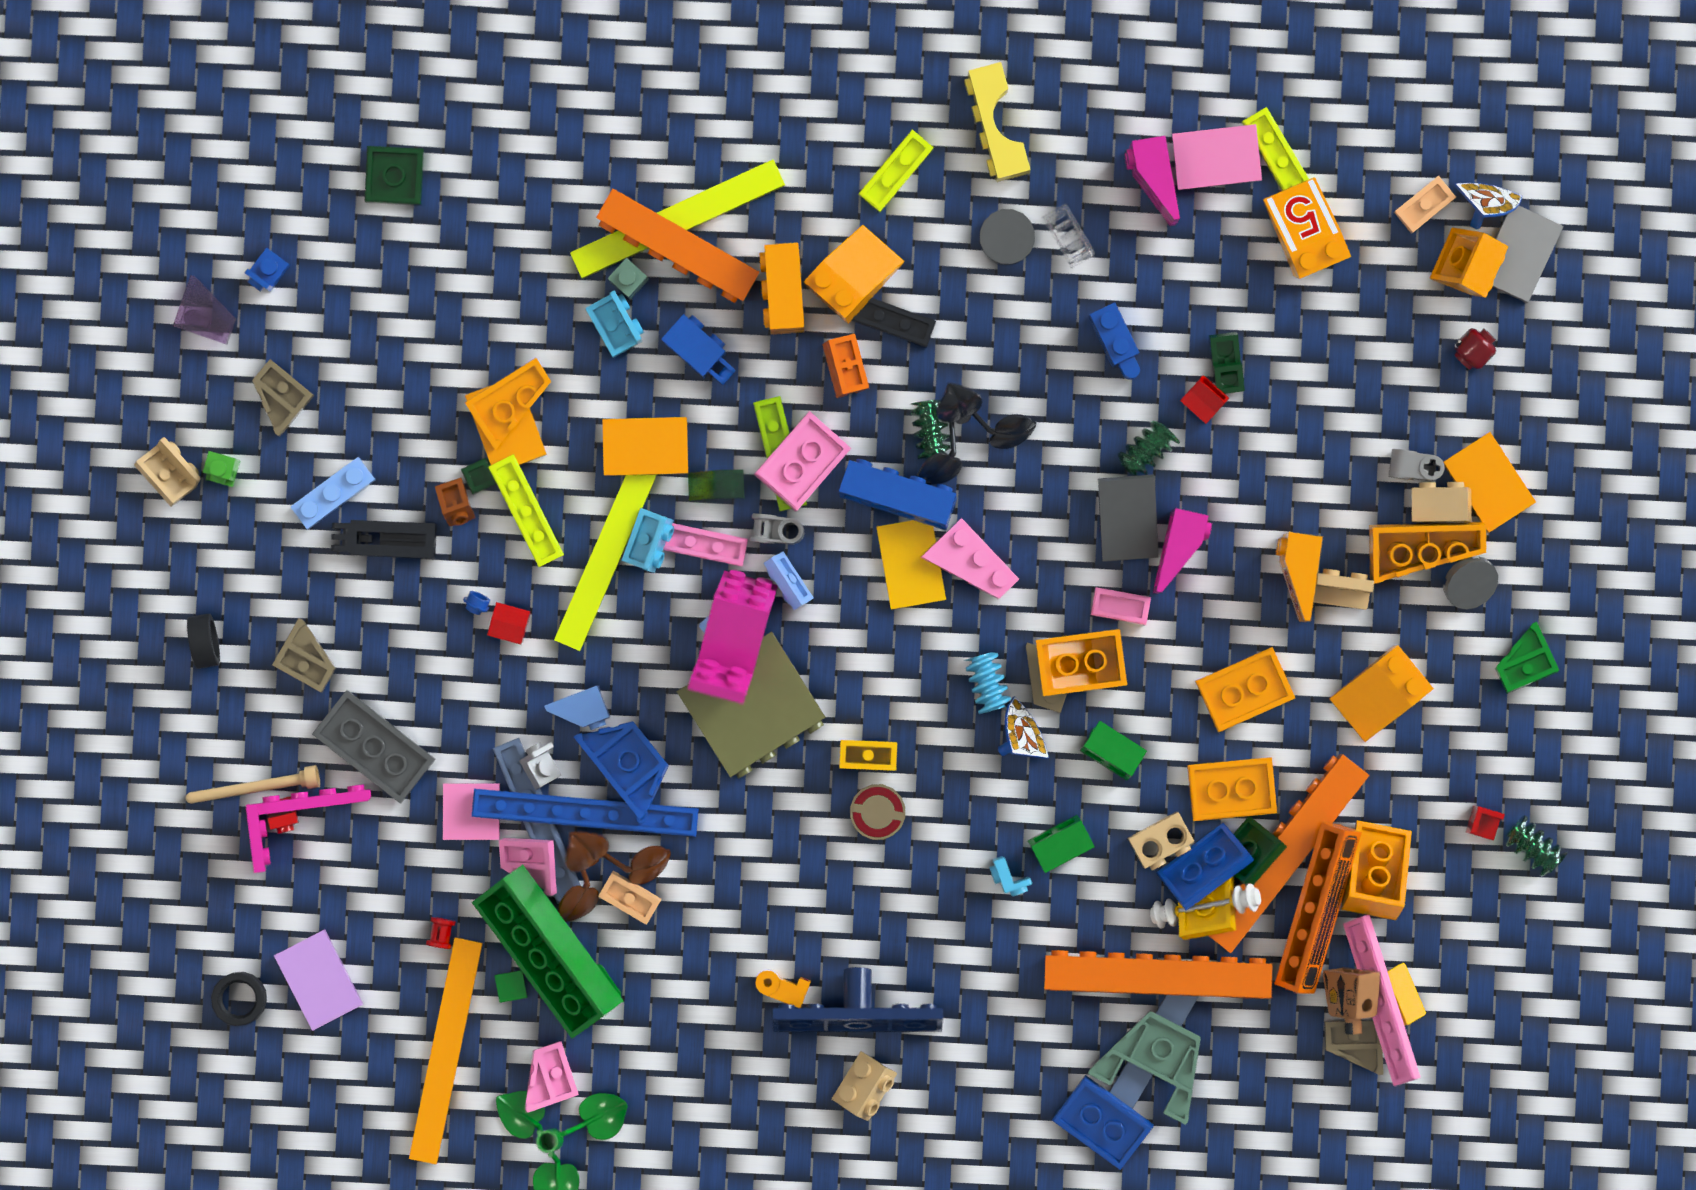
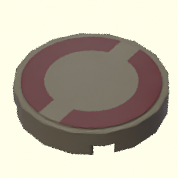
M872 784L862 788L854 796L850 806V818L854 828L862 836L872 840H884L893 836L902 827L905 820V804L902 797L893 788L883 784Z

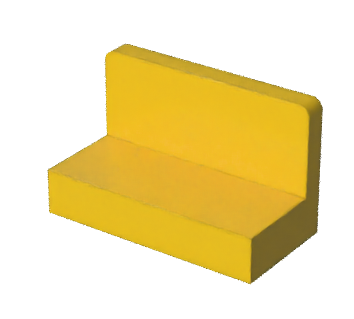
M1401 963L1388 970L1387 972L1404 1026L1409 1025L1424 1016L1426 1011L1406 964Z

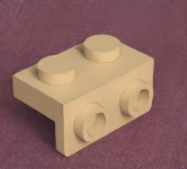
M165 437L159 440L157 446L143 455L134 464L171 507L194 490L201 480L197 468L192 463H187L181 456V452L176 444L171 441L169 442Z
M1323 569V574L1317 573L1313 603L1363 610L1368 608L1369 595L1373 592L1374 581L1367 580L1368 575L1351 573V578L1339 576L1340 571Z
M860 1051L832 1100L855 1116L868 1121L878 1111L879 1103L885 1093L892 1088L897 1073Z

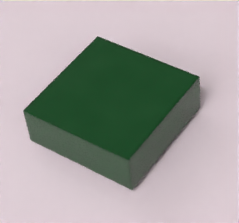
M487 458L461 469L472 495L497 485L489 469L490 464Z

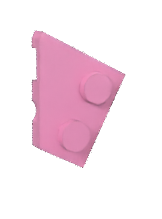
M503 838L499 840L500 867L511 873L521 865H524L539 887L545 890L544 893L547 896L557 894L553 840Z
M561 1041L533 1050L525 1102L526 1113L579 1095Z

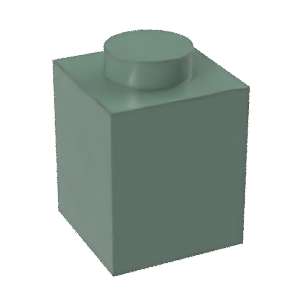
M627 258L608 277L609 282L629 300L649 280Z

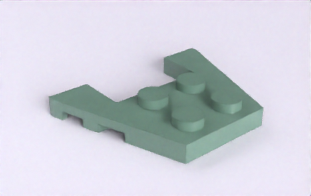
M1150 1010L1089 1069L1088 1074L1111 1086L1123 1060H1126L1173 1084L1176 1088L1163 1113L1186 1125L1189 1118L1201 1037Z

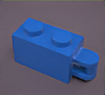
M1114 302L1090 314L1088 319L1112 368L1118 365L1124 378L1132 380L1140 372V367L1135 359L1140 352Z
M683 314L662 337V342L703 378L710 374L719 383L724 385L736 371L723 359L726 355V351L723 349L725 343L715 334L709 337L701 329L704 325L696 317L691 315L688 318ZM720 362L724 368L716 374L712 369Z

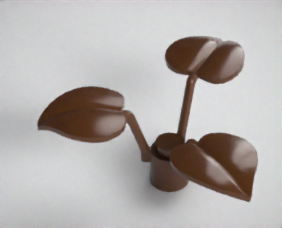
M571 832L565 864L570 871H581L584 884L583 887L579 885L573 886L565 893L559 904L558 913L565 922L584 917L595 908L599 900V892L596 888H589L590 882L586 869L594 866L600 858L604 857L623 871L630 873L629 880L631 883L645 884L655 879L665 869L670 859V849H665L661 846L646 847L633 857L631 866H626L607 854L609 843L603 836L593 833Z

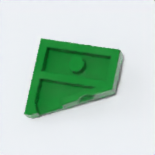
M1534 622L1529 627L1526 633L1495 668L1507 694L1559 672V668L1537 622Z

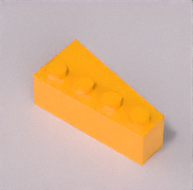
M1482 522L1369 525L1370 580L1374 581V584L1486 553V524Z

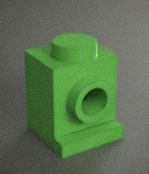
M208 451L203 473L207 474L205 480L233 487L241 460Z

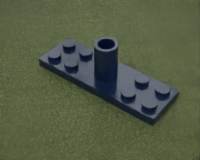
M852 967L844 969V1008H824V1005L809 1004L807 1008H795L793 1004H781L778 1008H772L773 1032H942L943 1008H937L935 1004H922L920 1008H909L907 1004H894L892 1008H872V970L864 967Z

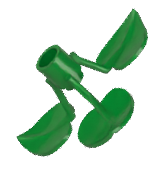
M517 1091L497 1096V1111L507 1131L517 1138L527 1139L533 1135L535 1128H537L536 1144L538 1149L548 1153V1156L555 1161V1164L544 1163L535 1171L533 1175L534 1190H578L580 1177L576 1167L572 1164L560 1165V1159L555 1154V1151L563 1145V1137L587 1126L588 1133L593 1138L608 1140L617 1135L621 1130L628 1108L626 1101L616 1095L608 1093L594 1094L587 1097L579 1106V1114L584 1122L562 1132L553 1128L543 1131L542 1125L538 1122L545 1116V1107L526 1113L527 1091Z

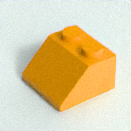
M1452 227L1430 279L1469 295L1486 298L1488 292L1493 287L1494 278L1499 267L1504 262L1509 246L1484 232Z

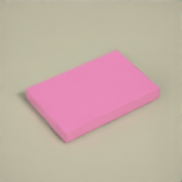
M1256 124L1172 134L1178 190L1262 181Z
M809 411L754 475L796 512L851 448Z

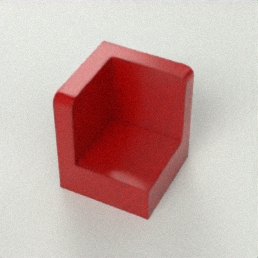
M1473 805L1466 833L1494 841L1500 819L1504 820L1505 814Z

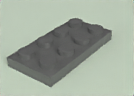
M349 690L345 691L312 733L313 736L400 804L436 760Z

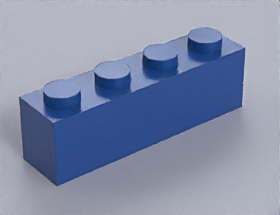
M857 459L856 462L849 460L839 489L840 498L947 530L957 500V495L952 492L953 489L942 484H937L934 487L925 484L926 480L917 476L906 478L899 476L898 471L888 467H884L883 470L872 467L873 464L866 460Z

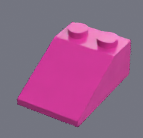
M1166 136L1132 141L1124 154L1127 170L1132 169L1133 177L1170 226H1175L1180 216Z
M1177 508L1171 511L1152 593L1159 594L1163 592L1201 546L1203 540L1209 539L1212 523L1207 522L1208 515Z

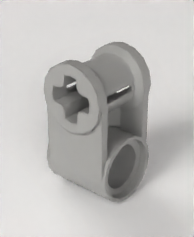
M1392 449L1388 477L1433 481L1442 476L1445 467L1442 459L1438 456L1409 450ZM1430 460L1433 461L1434 466L1438 467V471L1433 472L1432 476L1428 475V470L1424 469V465L1429 464Z
M752 513L754 528L753 536L750 537L749 542L792 545L799 543L804 537V527L796 519ZM788 524H795L799 529V533L794 539H787L784 536V528Z

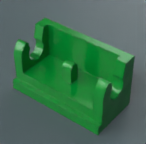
M1099 721L1081 747L1080 752L1127 781L1132 777L1147 750Z
M1078 815L1028 840L1044 873L1095 847Z

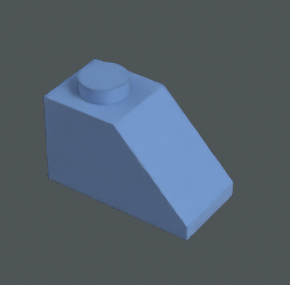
M594 686L544 706L547 712L581 727L589 726L590 730L606 725L605 719L610 718L599 686Z

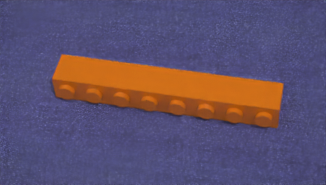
M1339 754L1337 758L1333 755L1323 767L1326 772L1320 780L1315 778L1306 789L1309 793L1303 802L1298 800L1289 811V814L1292 816L1287 823L1281 822L1272 834L1282 841L1287 848L1253 885L1254 888L1259 890L1261 895V904L1258 905L1257 910L1253 912L1249 907H1246L1245 913L1240 914L1235 908L1236 931L1209 935L1210 938L1228 952H1233L1313 849L1321 823H1333L1370 776L1343 754ZM1242 882L1237 885L1242 890H1246V886Z
M1051 950V956L1046 955L1044 990L1271 999L1272 964H1266L1265 958H1249V963H1238L1237 957H1221V962H1209V956H1192V961H1181V955H1164V960L1153 959V954H1136V959L1125 958V953H1108V958L1096 957V952L1080 951L1079 957L1068 956V951Z

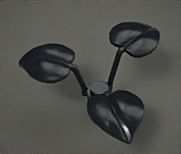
M949 382L936 408V415L939 420L949 422L951 451L949 454L938 452L929 457L923 463L916 476L926 480L925 484H940L953 479L960 472L962 462L959 458L955 457V422L957 424H964L973 416L989 434H992L989 442L991 446L998 449H1009L1024 442L1035 430L1036 422L1025 415L1013 414L1001 419L996 424L995 429L991 428L977 413L982 406L980 395L967 387Z

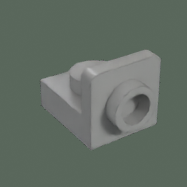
M540 742L525 750L528 755L519 760L535 790L562 776L548 752L554 747L552 742L545 746H542Z

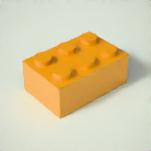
M798 243L764 245L765 252H759L761 272H766L767 280L761 281L763 300H768L769 308L763 309L765 328H770L771 335L805 332Z

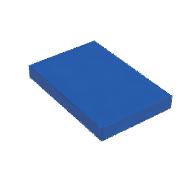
M1223 822L1192 845L1191 850L1176 857L1157 871L1156 874L1187 911L1254 861V859Z
M1087 1075L1083 1077L1052 1118L1053 1122L1119 1170L1122 1169L1154 1126V1124Z

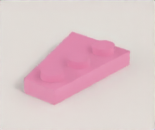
M962 518L920 557L937 565L942 570L965 580L970 585L996 599L1001 598L1019 580Z

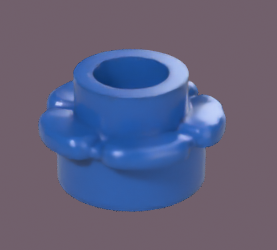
M470 591L468 596L463 598V601L467 604L465 608L473 614L481 615L482 612L489 610L490 599L479 592Z

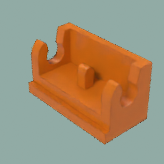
M855 334L830 339L822 344L836 398L844 397L851 393H859L869 388Z

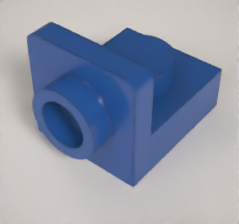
M266 247L251 269L247 268L244 273L250 277L247 282L261 292L265 288L271 292L290 265Z

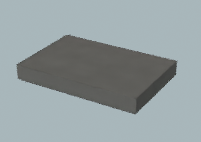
M1154 474L1098 478L1102 561L1159 557Z

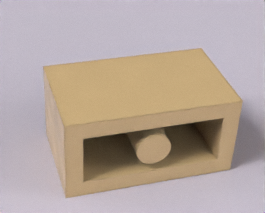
M1420 482L1419 488H1412V522H1471V488L1464 487V482H1447V487H1436L1435 482Z

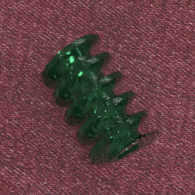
M940 400L911 403V405L918 406L911 411V415L919 417V419L912 422L913 427L921 428V430L914 433V437L923 439V441L916 444V449L925 451L917 456L918 460L928 459L938 452H946L951 449V445L943 444V441L948 439L950 435L941 433L942 429L948 427V423L940 422L936 415V408Z
M1151 421L1150 427L1152 431L1146 428L1142 430L1144 439L1139 436L1134 437L1136 447L1127 444L1126 450L1128 454L1118 453L1122 466L1131 476H1138V472L1147 475L1146 464L1154 468L1156 467L1153 457L1156 456L1163 460L1164 456L1161 450L1164 448L1171 452L1172 448L1169 442L1180 443L1178 438L1164 424Z
M1524 815L1507 832L1506 836L1509 838L1506 846L1509 847L1514 843L1517 844L1514 853L1518 854L1525 851L1523 861L1526 862L1533 858L1534 862L1531 868L1535 869L1542 866L1540 876L1543 877L1551 873L1563 861L1568 852L1560 854L1561 846L1558 844L1551 847L1553 839L1550 837L1542 840L1544 831L1538 830L1534 833L1536 824L1531 822L1525 825L1527 816Z

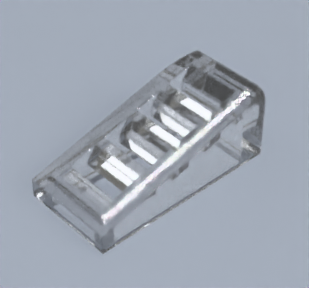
M1067 203L1042 216L1070 268H1074L1095 255L1091 244ZM1064 216L1068 217L1066 221L1055 227L1052 224ZM1070 226H1073L1074 229L1059 236V232L1065 230ZM1076 236L1079 237L1078 240L1065 246V242L1069 241L1070 239ZM1084 246V248H1082V249H1080V250H1078V251H1076L1075 253H1073V254L1070 255V253L1073 252L1074 250H1076V249H1078V248Z

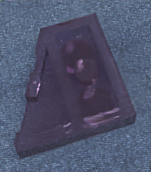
M190 275L173 326L227 345L236 318L195 276Z

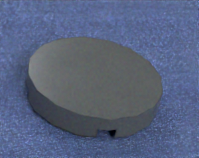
M1001 209L992 213L983 222L980 230V245L983 252L991 261L1001 265H1013L1022 261L1030 254L1035 243V230L1031 221L1023 213L1014 209Z
M1469 557L1455 563L1448 571L1443 591L1450 603L1457 608L1466 610L1477 608L1487 602L1494 594L1498 586L1499 575L1492 563L1484 557L1475 559Z

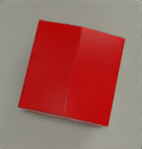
M1203 375L1180 401L1207 424L1227 402L1229 397Z
M496 602L487 635L521 645L530 619V611Z

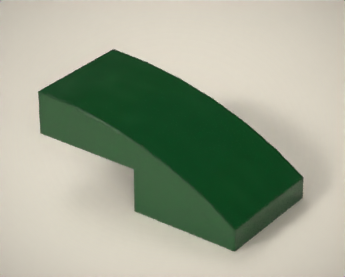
M1238 333L1209 335L1215 386L1224 394L1245 391Z

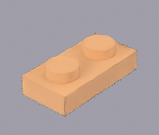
M1438 176L1394 213L1412 234L1453 201L1456 196Z
M615 871L611 873L598 897L646 925L662 900L641 886L631 883L629 879Z

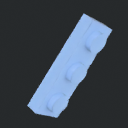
M357 457L293 504L291 509L305 528L309 530L376 479L362 460Z

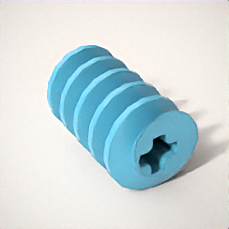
M991 652L963 660L972 661L966 667V671L975 672L969 678V682L978 683L972 689V693L981 694L975 700V703L985 705L978 711L979 714L1006 707L1004 704L1011 700L1010 696L1001 694L1008 689L1007 685L998 684V682L1005 678L1004 674H995L1002 667L1000 663H992L998 657V653Z

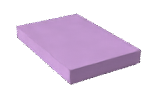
M322 930L274 955L312 1031L363 1005L326 930Z

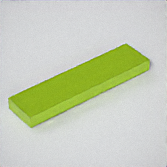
M780 396L753 402L767 458L789 434ZM776 495L780 512L792 509Z

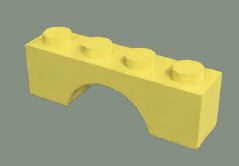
M998 62L969 70V78L964 79L968 96L973 95L976 105L972 106V112L975 122L981 121L983 132L979 133L983 150L988 148L991 159L986 160L990 176L995 175L997 182L1029 174L1031 169L1024 144L1004 137L994 123V107L1008 93V85L1002 63Z

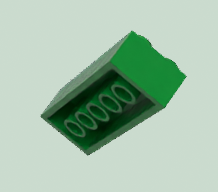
M524 865L515 869L471 902L571 1039L623 1002L620 995Z

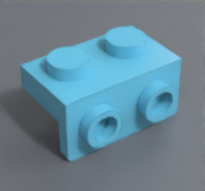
M615 290L610 292V295L585 308L613 358L641 343L642 338L640 335L644 333L636 318L631 320L626 312L630 309V306L624 295L617 296Z
M640 508L621 561L655 573L656 568H660L663 563L665 553L662 551L665 543L669 542L674 532L672 524L674 520Z
M1000 856L992 859L994 866L989 867L995 884L1001 883L1004 893L1010 892L1012 896H1016L1028 891L1027 886L1032 884L1029 877L1013 882L1005 857Z

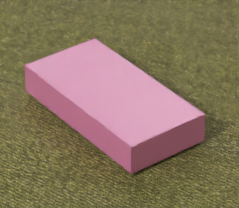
M1095 587L1090 615L1146 625L1151 597Z

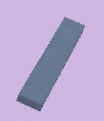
M520 738L493 748L510 792L543 795L540 788L535 790L519 760L527 756ZM523 821L530 839L554 841L557 894H554L557 904H559L570 888L581 885L576 873L570 871L565 864L567 851L555 824Z
M1166 995L1156 1014L1182 1026L1199 996ZM1127 1061L1109 1092L1133 1109L1153 1074Z

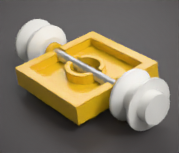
M1231 877L1187 911L1179 902L1177 906L1171 899H1167L1165 905H1162L1160 901H1155L1150 910L1152 922L1157 924L1160 929L1165 927L1166 922L1172 927L1176 926L1179 919V937L1183 940L1236 931L1235 908L1240 914L1245 913L1246 907L1255 912L1258 905L1261 904V895L1259 890L1254 888L1251 883L1247 884L1246 890H1242L1240 886L1234 888V878Z

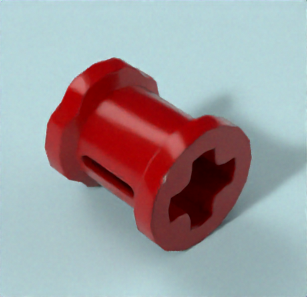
M431 917L430 921L433 925L430 940H427L426 945L451 949V944L449 943L452 926H455L456 921Z

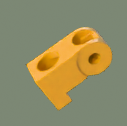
M770 969L762 971L757 976L755 982L756 988L760 993L781 1002L793 1004L797 1008H801L811 983L810 980L800 977L798 984L781 978L777 972Z

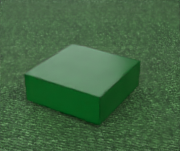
M521 970L495 975L499 1003L528 998L524 973Z

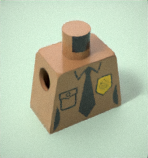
M1346 967L1323 970L1330 1016L1344 1018L1345 1034H1361L1362 1019L1375 1017L1377 1014L1380 972Z

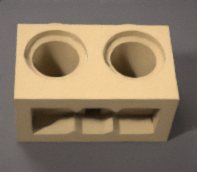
M1177 811L1127 838L1143 868L1146 869L1150 866L1151 870L1167 863L1164 858L1173 853L1178 857L1191 850L1189 845L1195 842ZM1171 828H1178L1182 832V838L1176 844H1171L1167 839V833ZM1148 841H1153L1157 845V853L1152 857H1146L1142 852L1143 845Z

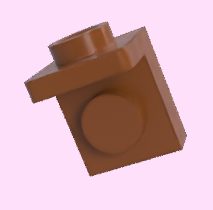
M462 478L435 486L442 514L450 527L463 525L475 518Z

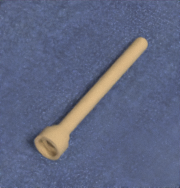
M313 765L304 767V770L299 771V774L190 792L186 795V801L188 803H197L297 785L307 787L308 789L320 787L319 771L317 766Z

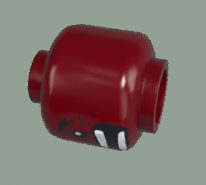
M1471 328L1456 342L1455 350L1457 352L1454 355L1469 370L1473 367L1481 369L1496 354V348L1492 344L1496 339L1484 328L1481 331Z

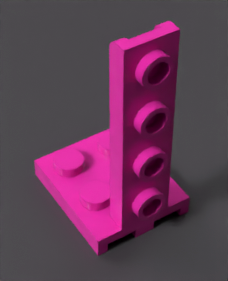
M364 784L347 786L348 792L336 793V788L319 790V796L308 797L307 791L291 793V799L280 800V796L275 795L262 797L263 803L247 804L246 812L254 873L265 872V865L271 864L269 847L263 848L262 837H267L265 819L260 820L259 815L364 802L370 800L371 790H365Z

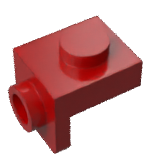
M290 796V797H286V798H282V799H280V800H288V799H291V796ZM296 810L268 814L270 830L277 829L278 834L294 830L293 825L299 823Z

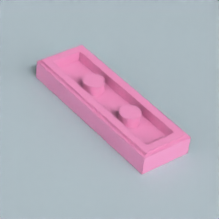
M672 524L674 532L670 541L665 543L664 551L743 567L748 539Z

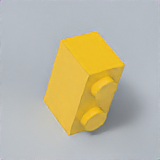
M841 740L839 768L896 771L897 742Z

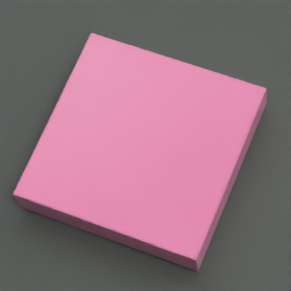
M443 783V840H500V819L471 817L474 789L500 791V783Z

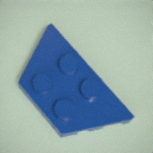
M633 721L612 728L598 729L599 731L576 734L574 736L575 740L635 815L642 821L669 767L667 762Z

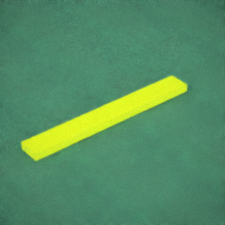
M770 160L659 211L657 214L688 231L785 186V183L774 160ZM616 231L572 251L570 254L583 279L649 248L641 243L638 247L633 246L623 240L624 233Z
M657 475L625 476L555 636V641L581 651L629 541L640 508H643Z

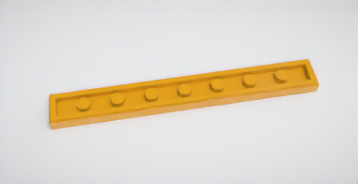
M454 938L409 1159L431 1164H437L478 970L482 942Z

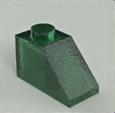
M743 469L688 473L689 501L745 499Z

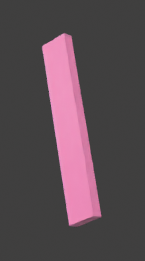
M1370 915L1346 922L1343 926L1357 969L1380 972L1377 1014L1372 1019L1393 1086L1419 1079L1421 1077Z

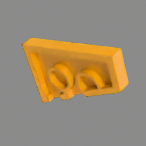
M534 358L465 402L495 450L551 383V380L538 359Z

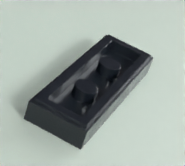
M871 298L862 310L852 318L853 322L925 348L928 346L936 324L935 320Z

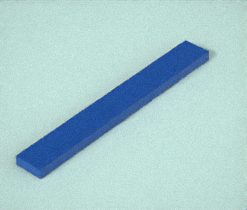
M474 789L471 817L696 837L699 809L651 804L645 818L641 821L626 802Z

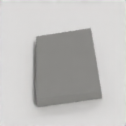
M1518 206L1513 212L1506 214L1495 239L1509 247L1506 251L1504 262L1499 267L1494 278L1493 288L1528 303L1564 226L1521 206Z

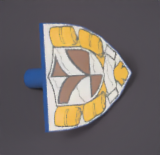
M1455 183V187L1475 208L1470 222V226L1474 229L1481 228L1484 217L1502 216L1513 212L1520 205L1522 196L1493 185Z
M1015 696L1012 697L1007 706L1004 721L1007 742L998 747V752L1002 756L1011 753L1048 759L1047 748L1035 720L1025 706Z

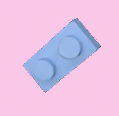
M784 552L764 562L769 577L777 583L782 591L784 600L791 605L793 610L813 599V596Z

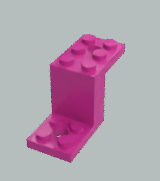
M724 570L713 599L699 657L690 678L688 689L737 703H744L754 674L778 585L773 584L767 578L759 577L754 579L747 577L741 571L730 570L728 572Z

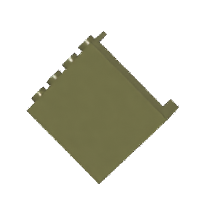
M773 632L763 637L754 674L743 704L688 689L689 684L676 691L728 775L732 777L736 774L738 779L752 771L750 765L760 760L763 764L776 756L774 750L781 745H784L787 749L800 741L797 736L800 733L808 730L809 734L824 726L821 720L826 718Z

